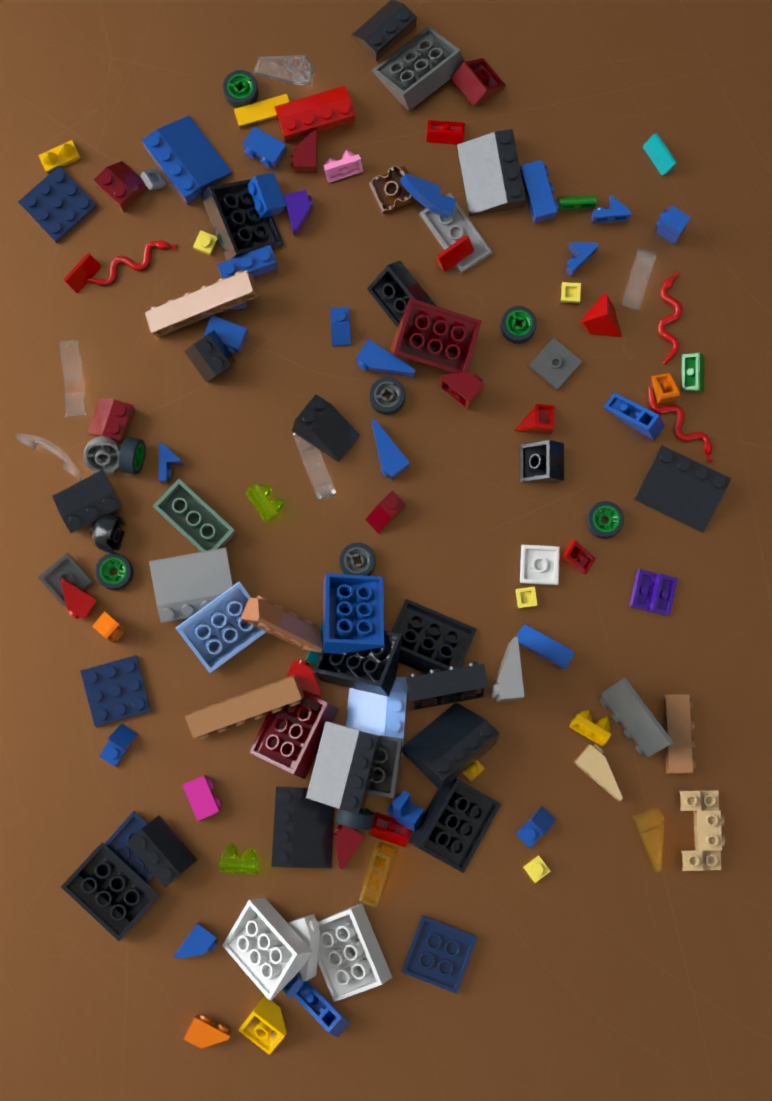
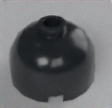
M105 515L100 517L91 526L90 535H92L94 545L98 549L111 554L115 553L114 550L118 551L120 549L125 531L121 530L122 525H125L124 518L117 515Z

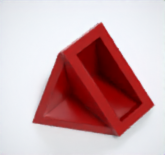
M604 293L580 322L590 334L622 337L615 307L608 295Z
M535 404L533 410L514 431L551 435L554 430V405Z

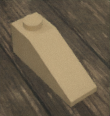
M596 744L594 746L588 745L573 763L617 801H621L623 797L606 757L602 755L604 751Z

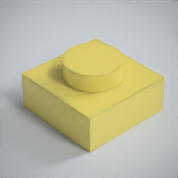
M200 230L193 248L211 256L218 239L216 236Z
M562 282L561 302L579 304L581 283Z
M535 586L515 589L518 609L538 606Z
M539 855L523 866L534 883L551 872Z

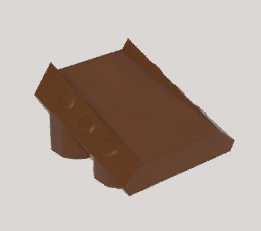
M393 166L388 170V173L382 176L378 175L369 181V185L383 214L416 200L400 182L406 173L409 174L405 166L400 168Z

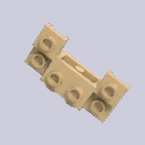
M679 791L680 811H694L695 850H681L682 871L721 870L722 846H725V836L721 831V826H724V815L719 810V791Z

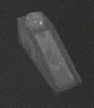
M306 55L258 57L254 69L256 75L294 85L311 84L315 72L314 66Z
M638 247L621 303L622 306L640 310L656 259V252Z

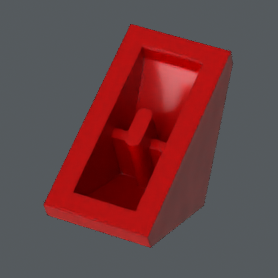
M574 539L561 557V560L584 574L588 572L596 559Z

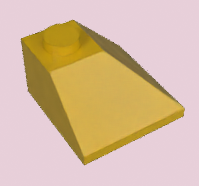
M265 995L238 1030L269 1055L287 1034L281 1008L273 1000H268Z

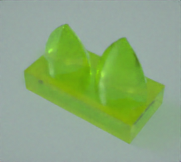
M255 482L248 487L245 493L267 524L282 510L285 500H268L271 486L257 485Z
M230 843L224 850L222 857L219 858L218 866L220 872L259 874V860L252 848L246 850L241 859H238L237 850Z

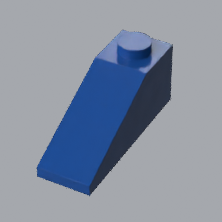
M368 339L356 356L357 366L364 371L368 369L374 373L412 378L416 374L415 369L370 339Z
M615 392L604 406V409L652 440H655L665 427L660 415Z
M373 419L372 428L381 466L380 471L386 478L389 476L393 480L410 467V462L376 419Z
M308 980L304 981L300 990L294 994V997L328 1033L339 1037L351 1023Z

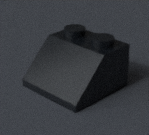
M215 330L184 351L206 382L236 362Z
M545 440L520 445V482L553 483L564 481V443Z

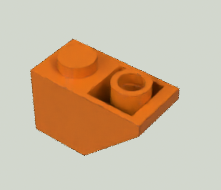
M105 611L92 626L111 642H114V640L118 641L123 636V630L125 629L123 625Z
M201 1014V1016H195L184 1040L202 1049L228 1040L232 1033L229 1032V1028L225 1025L218 1024L217 1026L211 1022V1018Z

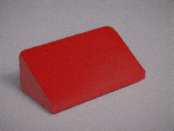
M428 120L426 141L428 143L454 145L463 143L465 123Z
M464 236L437 255V263L444 272L474 252L469 236Z
M88 252L64 278V282L75 293H79L88 283L87 278H92L99 271L101 265Z
M376 812L369 835L401 847H406L411 830L398 823L392 817Z

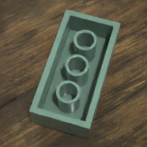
M180 479L152 506L200 552L224 548L237 534L225 520Z

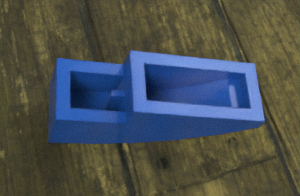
M407 173L401 178L400 182L404 188L424 207L445 218H448L453 213L456 199L440 194L441 186Z
M523 624L516 636L520 645L562 670L567 668L575 654L572 650Z

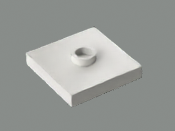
M521 545L520 583L558 585L560 547Z

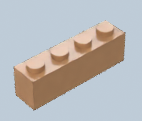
M689 694L663 695L664 730L673 741L671 745L665 747L666 774L693 773V769L696 768L695 757H692V749H695L694 737L691 738L694 720L690 718V710H693V700L689 697Z

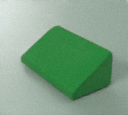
M595 195L558 196L557 198L559 210L594 209L597 204Z
M701 353L682 354V392H704V355Z

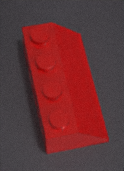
M345 86L274 106L285 142L308 136L312 131L319 133L356 121L352 101Z

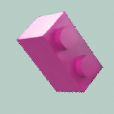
M203 775L182 785L197 821L221 812L220 807H222V803L218 795L214 796L212 789L215 787L211 778Z

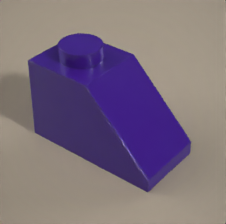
M306 190L284 195L294 236L298 235L311 214L310 207L313 206L311 195L307 196Z

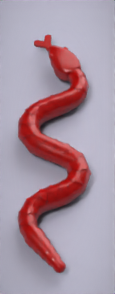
M163 240L149 242L144 249L142 263L138 264L124 255L117 256L111 262L110 276L107 279L87 278V281L99 285L111 284L116 279L119 263H125L133 270L141 271L149 266L151 249L153 247L162 250L169 248L176 250L177 244L170 245Z
M674 271V276L665 280L660 291L663 300L675 308L674 314L660 320L657 327L659 334L673 344V349L667 355L663 364H667L677 354L679 349L678 339L665 330L667 324L678 320L682 315L683 308L680 302L667 294V289L673 286L675 277L680 276V274H677V271Z
M648 387V399L652 410L659 414L676 412L678 417L674 431L677 438L685 442L699 438L703 439L704 453L708 456L706 462H713V459L710 457L712 443L708 436L703 432L684 434L681 430L685 420L683 409L676 404L658 407L655 404L652 387Z

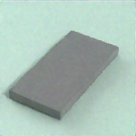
M451 193L446 195L450 198L455 199ZM457 201L453 213L448 218L440 216L428 208L420 212L421 218L444 250L464 236H469L474 252L455 265L461 274L492 254L491 249Z

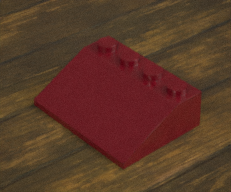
M409 298L396 331L390 354L450 373H466L482 321Z
M303 692L304 697L300 700L301 703L291 707L289 704L284 705L282 710L272 713L271 710L268 712L249 753L305 779L317 755L325 721L332 722L338 708Z

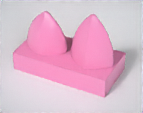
M345 150L341 160L337 161L329 158L326 164L323 165L328 183L363 172L359 154L355 155L348 150Z

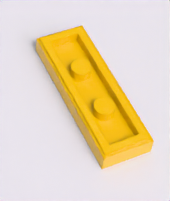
M287 94L234 109L239 128L277 118L274 106L288 103Z

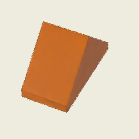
M671 374L651 376L657 405L676 402L680 392Z

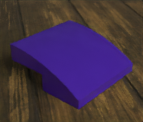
M637 569L629 607L670 616L678 579L664 574H655Z

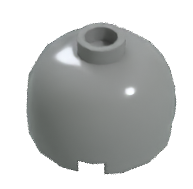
M106 436L93 438L84 449L83 461L85 466L93 470V473L103 469L106 475L112 474L119 466L120 446L115 440Z

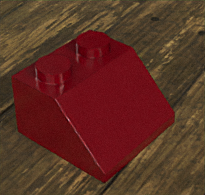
M484 58L464 62L451 77L455 82V86L465 94L467 100L474 106L486 102L506 86Z
M123 161L107 166L93 180L96 187L123 212L148 188L142 178Z
M470 372L444 374L439 379V387L467 410L482 394L484 384L478 375H472Z
M99 398L87 434L95 437L106 436L115 440L118 444H122L127 437L135 408L132 404L115 399Z

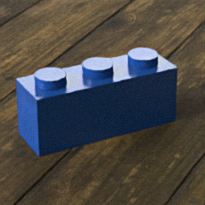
M542 160L520 165L523 187L533 222L538 223L556 218L559 206L557 200H554L552 196L554 189L552 183L548 182L549 172L547 165L544 166Z
M270 245L217 264L222 278L232 277L236 272L247 270L254 277L278 269L277 261Z

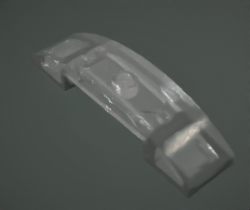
M78 339L59 341L65 386L66 417L86 415L85 385Z
M15 434L14 437L32 450L37 445H40L65 461L62 465L65 471L79 480L83 478L73 460L55 444L38 436Z
M293 434L318 500L336 495L337 493L319 449L297 434Z

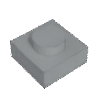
M157 169L143 171L140 175L149 190L161 189L166 185Z

